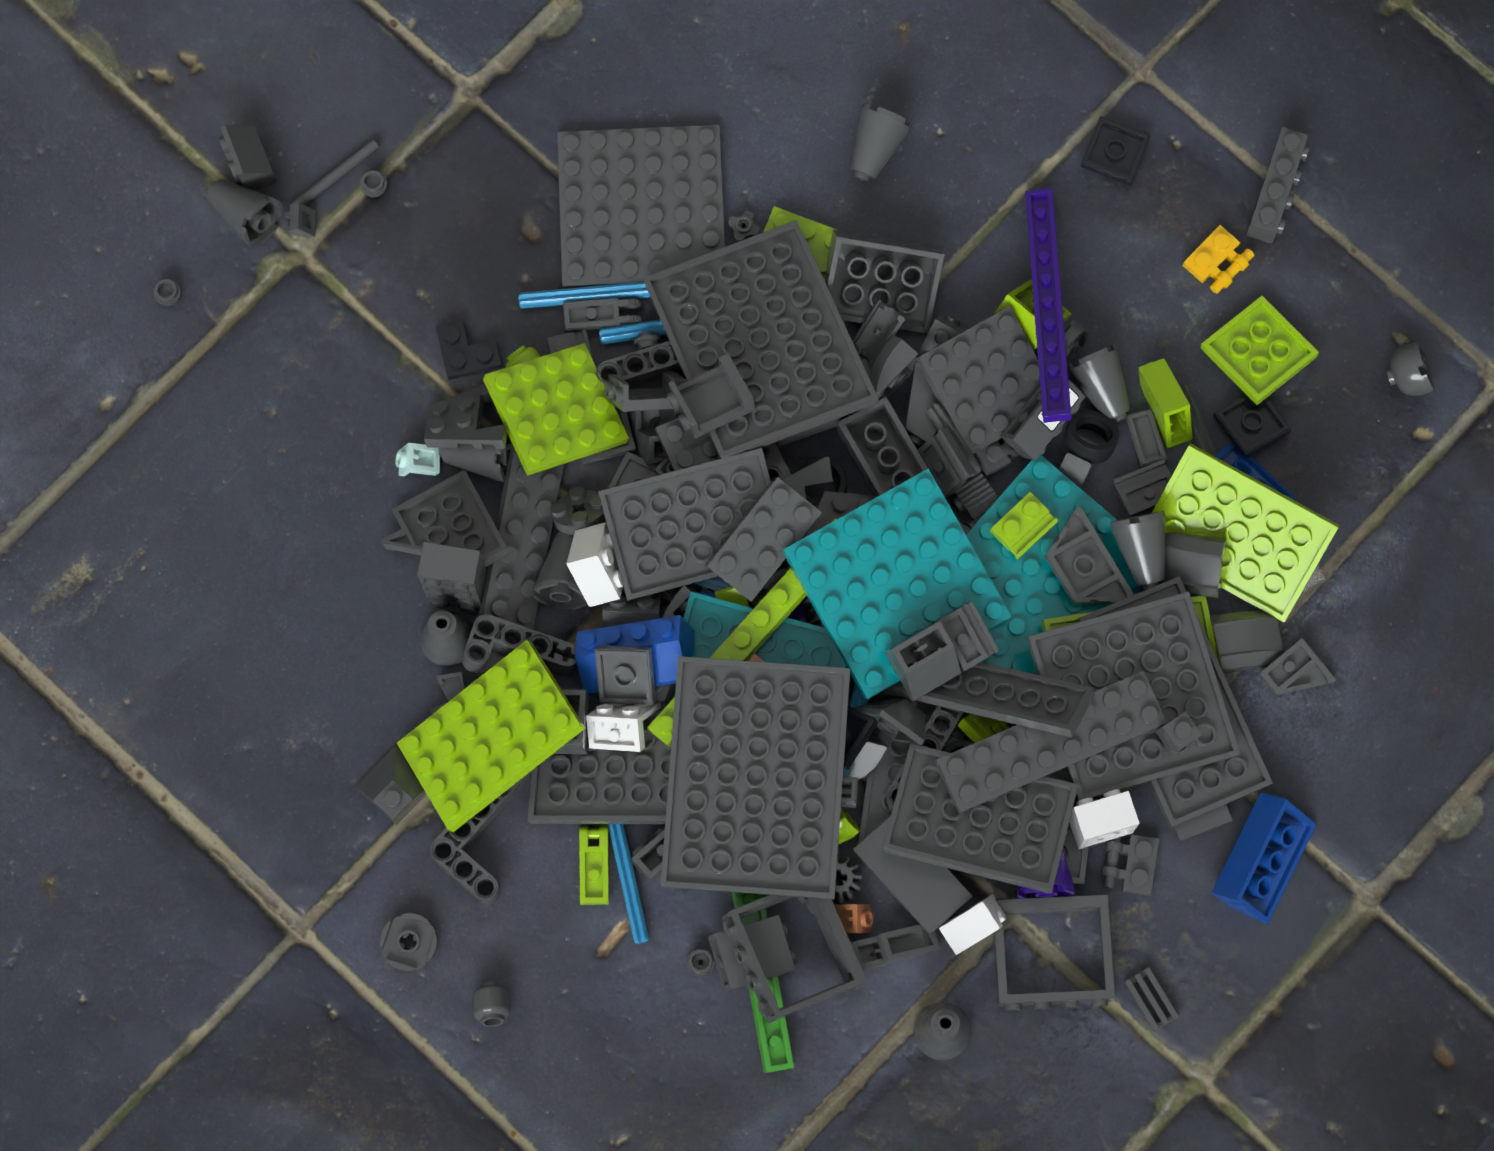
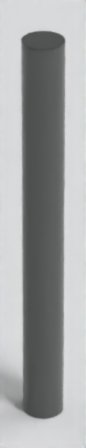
M373 139L292 201L288 207L290 208L291 204L296 203L308 204L379 148L378 144Z

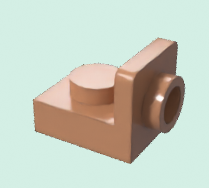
M834 904L846 933H871L873 913L871 912L870 904Z

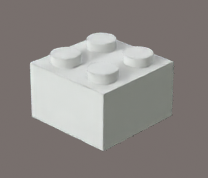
M606 522L575 530L566 564L588 606L592 607L620 599L624 586Z
M1120 789L1104 793V798L1093 801V798L1090 797L1076 802L1077 806L1072 809L1069 823L1078 850L1134 832L1140 823L1129 791L1121 793Z

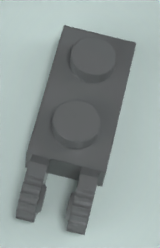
M618 298L565 302L563 303L565 331L596 330L642 322V317L639 315L619 316V309L624 311L639 309L641 307L640 301L638 299L618 300Z

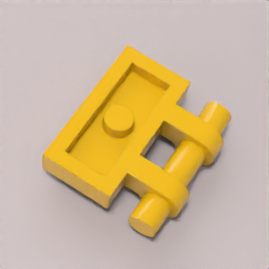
M1219 225L1183 262L1182 266L1202 284L1209 277L1213 278L1215 281L1210 285V289L1218 294L1223 288H1227L1233 282L1232 278L1239 271H1244L1249 266L1248 262L1254 257V253L1247 248L1241 255L1237 254L1235 250L1239 247L1240 242ZM1227 259L1231 265L1225 271H1221L1218 267Z

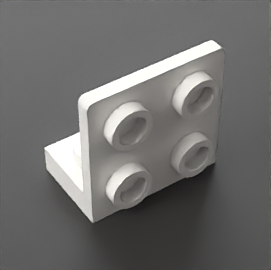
M656 701L653 705L604 703L597 706L594 711L586 715L589 748L641 752L645 749L643 721L662 708L661 702Z

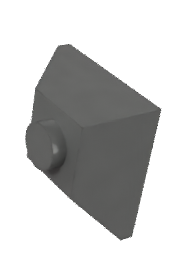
M889 698L855 708L875 718L878 722L877 728L896 742L922 745L925 741L926 714L918 709L919 704L911 701V699Z
M396 746L356 786L395 825H398L427 795L403 753Z

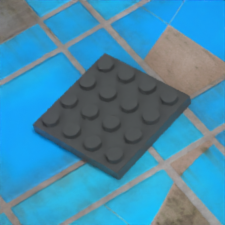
M1010 306L1003 308L915 358L938 402L973 454L976 453L975 449H983L1002 438V433L1040 387L1038 358Z

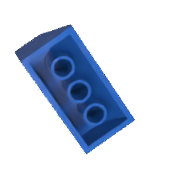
M681 615L578 631L575 658L583 689L587 691L589 696L599 695L595 648L597 646L652 647L655 686L676 683L678 656L692 657L694 630Z
M1260 793L1211 893L1226 905L1268 925L1317 824L1287 799Z

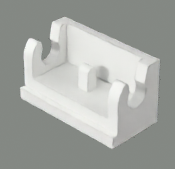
M993 894L952 918L939 928L956 955L1003 926L1002 922L1006 920V917Z

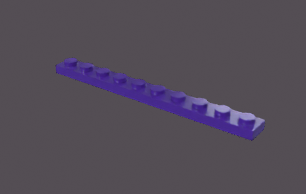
M1053 189L1025 191L1043 423L1072 420Z

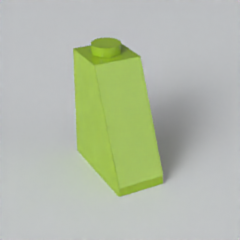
M1165 359L1149 362L1138 367L1140 386L1149 408H1152L1157 427L1166 448L1168 449L1193 440L1190 404Z

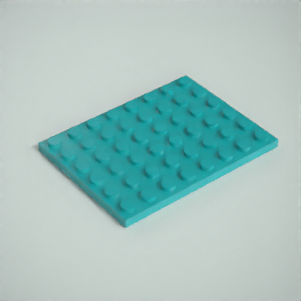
M1041 454L1035 461L1031 460L966 534L1012 616L988 630L999 651L981 662L1036 675L1037 671L1026 638L1043 632L1041 623L1043 619L1094 612L1111 605H1073L1044 557L1077 507L1081 506L1133 594L1135 595L1143 587V585H1136L1110 529V522L1117 519ZM1031 492L1050 511L1049 513L1059 521L1017 560L1015 555L1010 550L1008 551L989 530Z

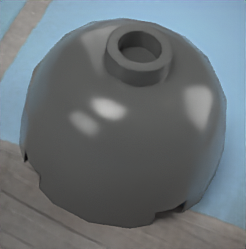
M1419 340L1411 341L1398 347L1390 359L1391 369L1386 370L1391 386L1396 384L1402 393L1410 396H1420L1435 391L1432 373L1429 365L1427 366L1424 358L1426 355Z

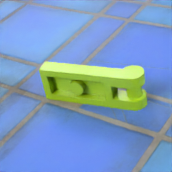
M588 825L579 826L580 905L609 904L608 825H599V828H588ZM589 839H599V846H589Z

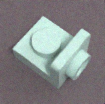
M407 443L397 452L395 462L396 467H399V476H406L409 473L436 476L440 473L438 448H427L425 444Z

